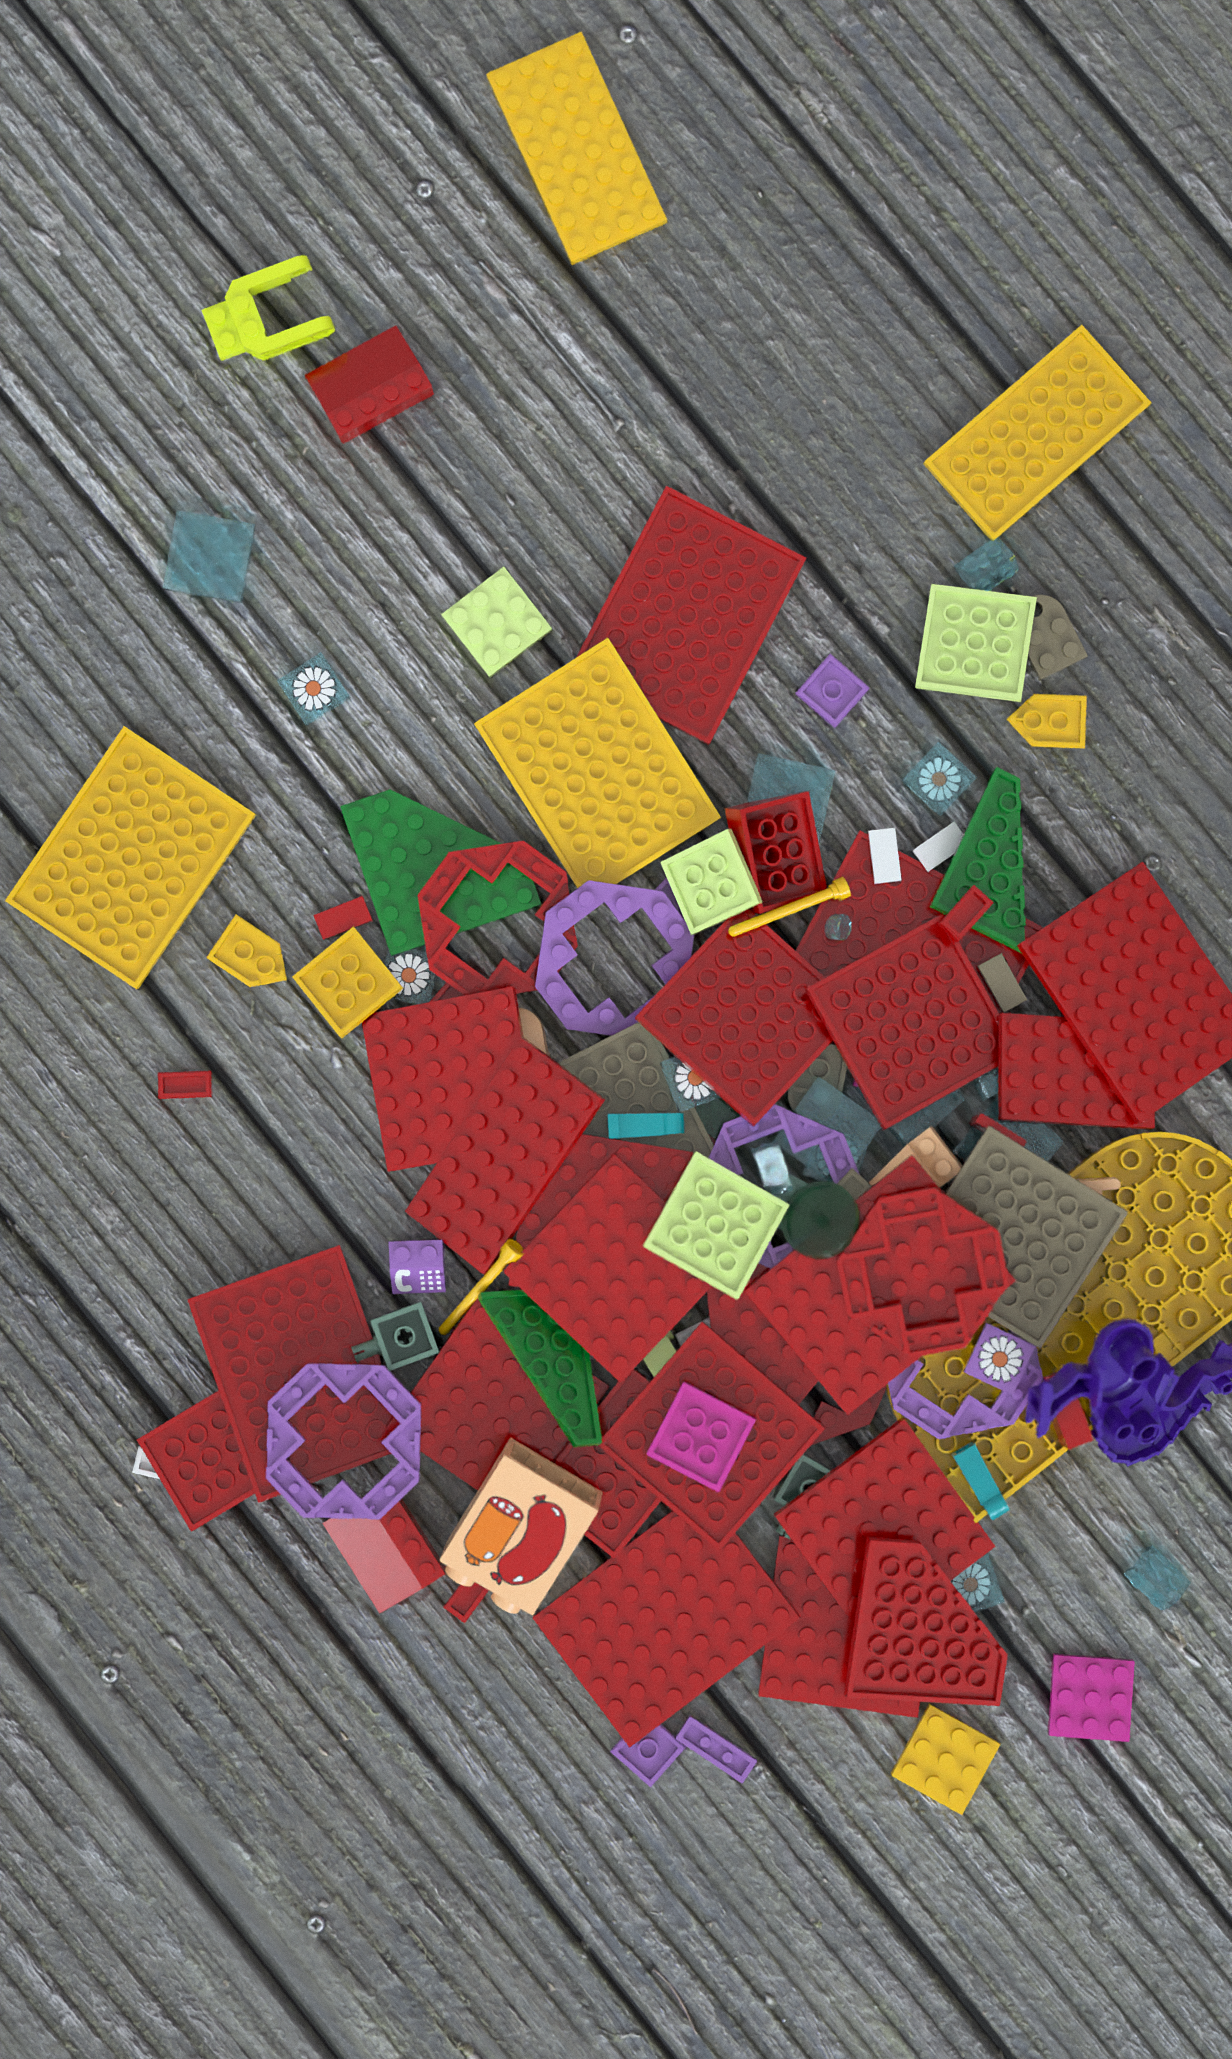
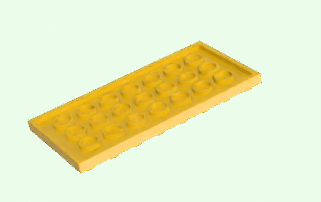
M582 32L486 73L487 80L571 265L667 223L663 209Z
M1081 325L926 459L923 465L985 535L994 542L1149 407L1151 401L1085 327Z

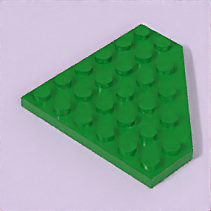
M391 789L340 806L391 956L425 945L417 895L447 853L502 844ZM507 863L493 883H490L470 868L440 909V912L460 926L456 933L459 934L541 906V902L534 881Z

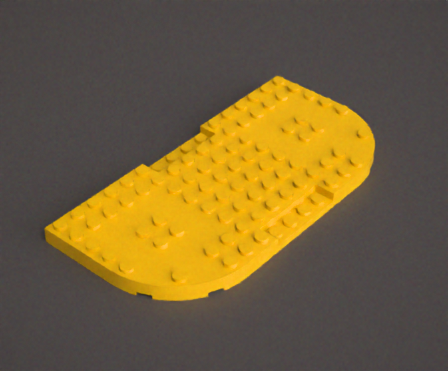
M1150 1132L1130 1135L1112 1141L1089 1155L1067 1173L1075 1179L1117 1178L1120 1181V1187L1116 1190H1102V1196L1127 1210L1128 1214L1042 1347H1037L1042 1376L1058 1372L1068 1363H1089L1088 1358L1093 1351L1095 1338L1100 1330L1112 1321L1124 1318L1138 1320L1144 1324L1153 1336V1355L1161 1353L1173 1367L1232 1320V1160L1223 1152L1199 1139L1176 1133ZM987 1316L972 1336L966 1348L921 1356L918 1361L923 1366L909 1387L952 1416L967 1394L990 1408L1002 1390L963 1372L985 1323L1004 1332H1008L1009 1329ZM886 1384L888 1400L896 1420L898 1421L900 1418L906 1420L975 1517V1523L985 1517L987 1512L983 1505L981 1506L951 1454L970 1442L975 1443L1000 1493L1006 1500L1068 1451L1067 1448L1060 1444L1052 1421L1044 1436L1040 1438L1036 1436L1037 1420L1034 1419L1028 1424L1025 1421L1027 1405L1013 1425L938 1439L893 1409L889 1387ZM1084 1396L1078 1397L1091 1431L1090 1417L1092 1414L1090 1399Z

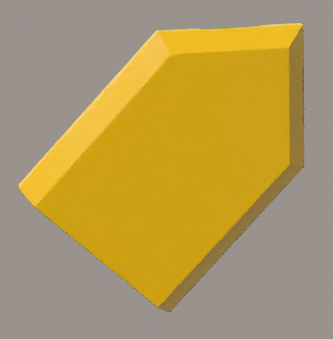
M1033 694L1006 720L1032 747L1085 749L1087 696Z
M235 914L206 957L249 987L287 980L280 943L237 914Z

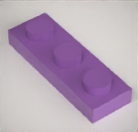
M692 1715L688 1716L675 1736L676 1740L742 1784L757 1762L755 1757Z

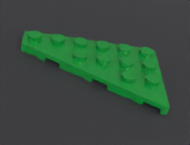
M996 767L929 907L947 915L965 893L975 885L994 903L972 926V929L1021 953L1017 945L1025 940L1024 926H1026V919L1024 915L1025 892L1022 878V868L1024 866L1022 858V827L1020 824V778Z
M523 1290L481 1292L478 1294L479 1302L572 1446L586 1447L602 1444L590 1354Z

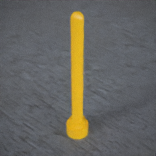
M844 877L832 881V884L828 885L829 888L731 926L729 934L731 936L740 935L831 898L843 900L851 896L849 886Z
M508 1239L501 1247L499 1259L440 1325L438 1331L441 1335L448 1334L478 1299V1294L484 1292L508 1264L517 1262L524 1255L521 1253L524 1249L518 1242Z

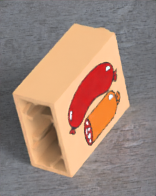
M510 1438L446 1541L440 1561L447 1565L445 1567L446 1574L463 1586L470 1587L476 1582L492 1591L491 1599L506 1612L517 1614L522 1609L533 1616L598 1513L603 1492Z

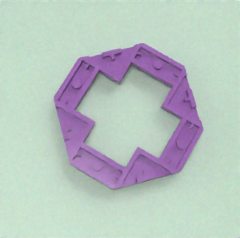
M588 880L545 912L535 987L566 1029L612 1036L638 1023L635 1020V1016L653 997L625 1018L609 997L587 1012L557 972L558 969L578 955L562 933L604 902L619 923L642 908L672 949L651 965L664 984L691 958L694 935H691L685 920L663 891Z
M776 1104L772 1106L754 1127L742 1116L725 1122L709 1156L710 1160L737 1175H741L743 1171L734 1148L784 1129L793 1154L819 1145L834 1185L851 1168L859 1174L844 1134ZM815 1208L821 1226H824L829 1220ZM814 1233L773 1248L771 1242H769L758 1263L772 1268Z
M1010 1329L1007 1332L1021 1340L1030 1343L1029 1341L1014 1333ZM1037 1346L1032 1353L1014 1395L1002 1390L990 1408L967 1394L953 1416L909 1387L923 1366L921 1362L916 1360L888 1383L893 1409L938 1439L1013 1425L1027 1405L1028 1389L1040 1384L1043 1380L1037 1355Z
M308 1363L268 1401L266 1479L303 1518L381 1519L420 1481L421 1403L385 1365ZM325 1384L343 1403L365 1385L401 1423L381 1442L400 1463L363 1498L344 1479L323 1497L287 1459L306 1441L302 1434L288 1420Z

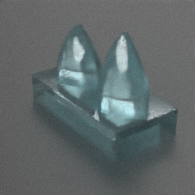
M776 1140L768 1144L762 1143L760 1147L752 1149L764 1190L775 1197L792 1191L793 1187L778 1141Z

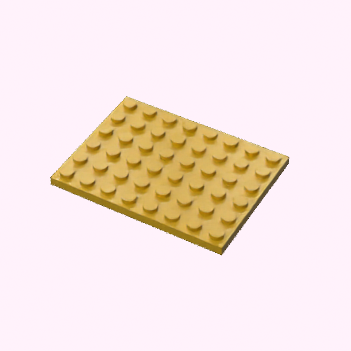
M609 638L603 640L474 723L577 888L588 880L618 884L721 819L718 811Z
M123 726L5 901L138 990L256 814Z

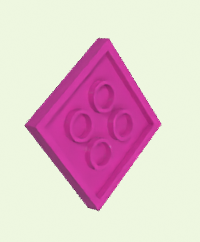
M683 1381L646 1455L719 1492L756 1418Z
M1053 1653L1048 1735L1129 1742L1135 1661L1133 1659Z

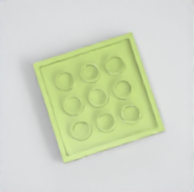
M931 584L915 687L925 690L1021 702L1037 597Z
M694 1152L643 1247L738 1300L787 1211L789 1204L702 1154Z

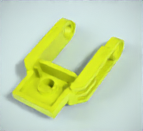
M306 255L293 257L233 280L225 295L226 301L202 309L221 361L244 352L264 361L325 338L335 332L331 317L323 316L267 337L252 296L291 282V278L302 275L309 270L312 271L311 264Z

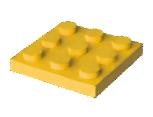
M354 926L292 976L340 1038L345 1037L403 989L402 985Z
M929 1703L890 1774L962 1815L1001 1744Z

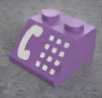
M443 1240L389 1241V1265L393 1294L446 1292L445 1248Z

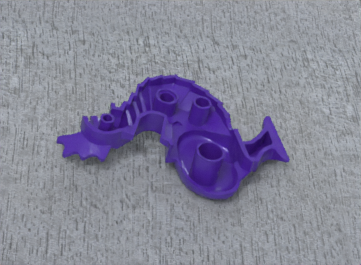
M1130 1318L1114 1320L1101 1329L1095 1338L1093 1351L1088 1358L1089 1363H1068L1049 1381L1042 1380V1383L1028 1389L1025 1421L1028 1424L1034 1419L1037 1420L1036 1436L1040 1438L1046 1434L1050 1422L1065 1406L1078 1397H1088L1092 1414L1090 1417L1092 1424L1091 1434L1098 1442L1097 1446L1101 1451L1106 1454L1111 1462L1124 1463L1127 1467L1140 1461L1144 1462L1155 1455L1159 1456L1169 1444H1173L1180 1430H1184L1192 1417H1196L1202 1409L1210 1411L1212 1403L1206 1398V1394L1211 1391L1214 1394L1221 1393L1223 1395L1232 1392V1381L1230 1380L1232 1378V1342L1227 1345L1222 1340H1219L1211 1358L1199 1360L1179 1377L1161 1353L1153 1355V1336L1144 1324Z

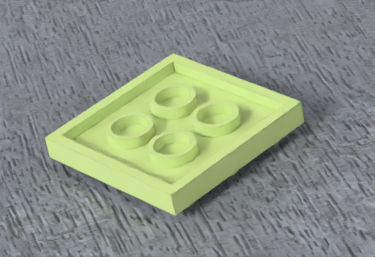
M502 567L441 614L489 678L552 631L551 626L505 567Z
M726 829L661 862L691 935L702 932L763 902L732 829Z

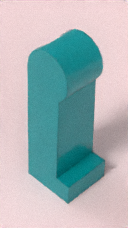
M684 1113L608 1114L609 1139L685 1133Z
M970 1442L951 1454L991 1520L993 1521L1010 1511L975 1443Z

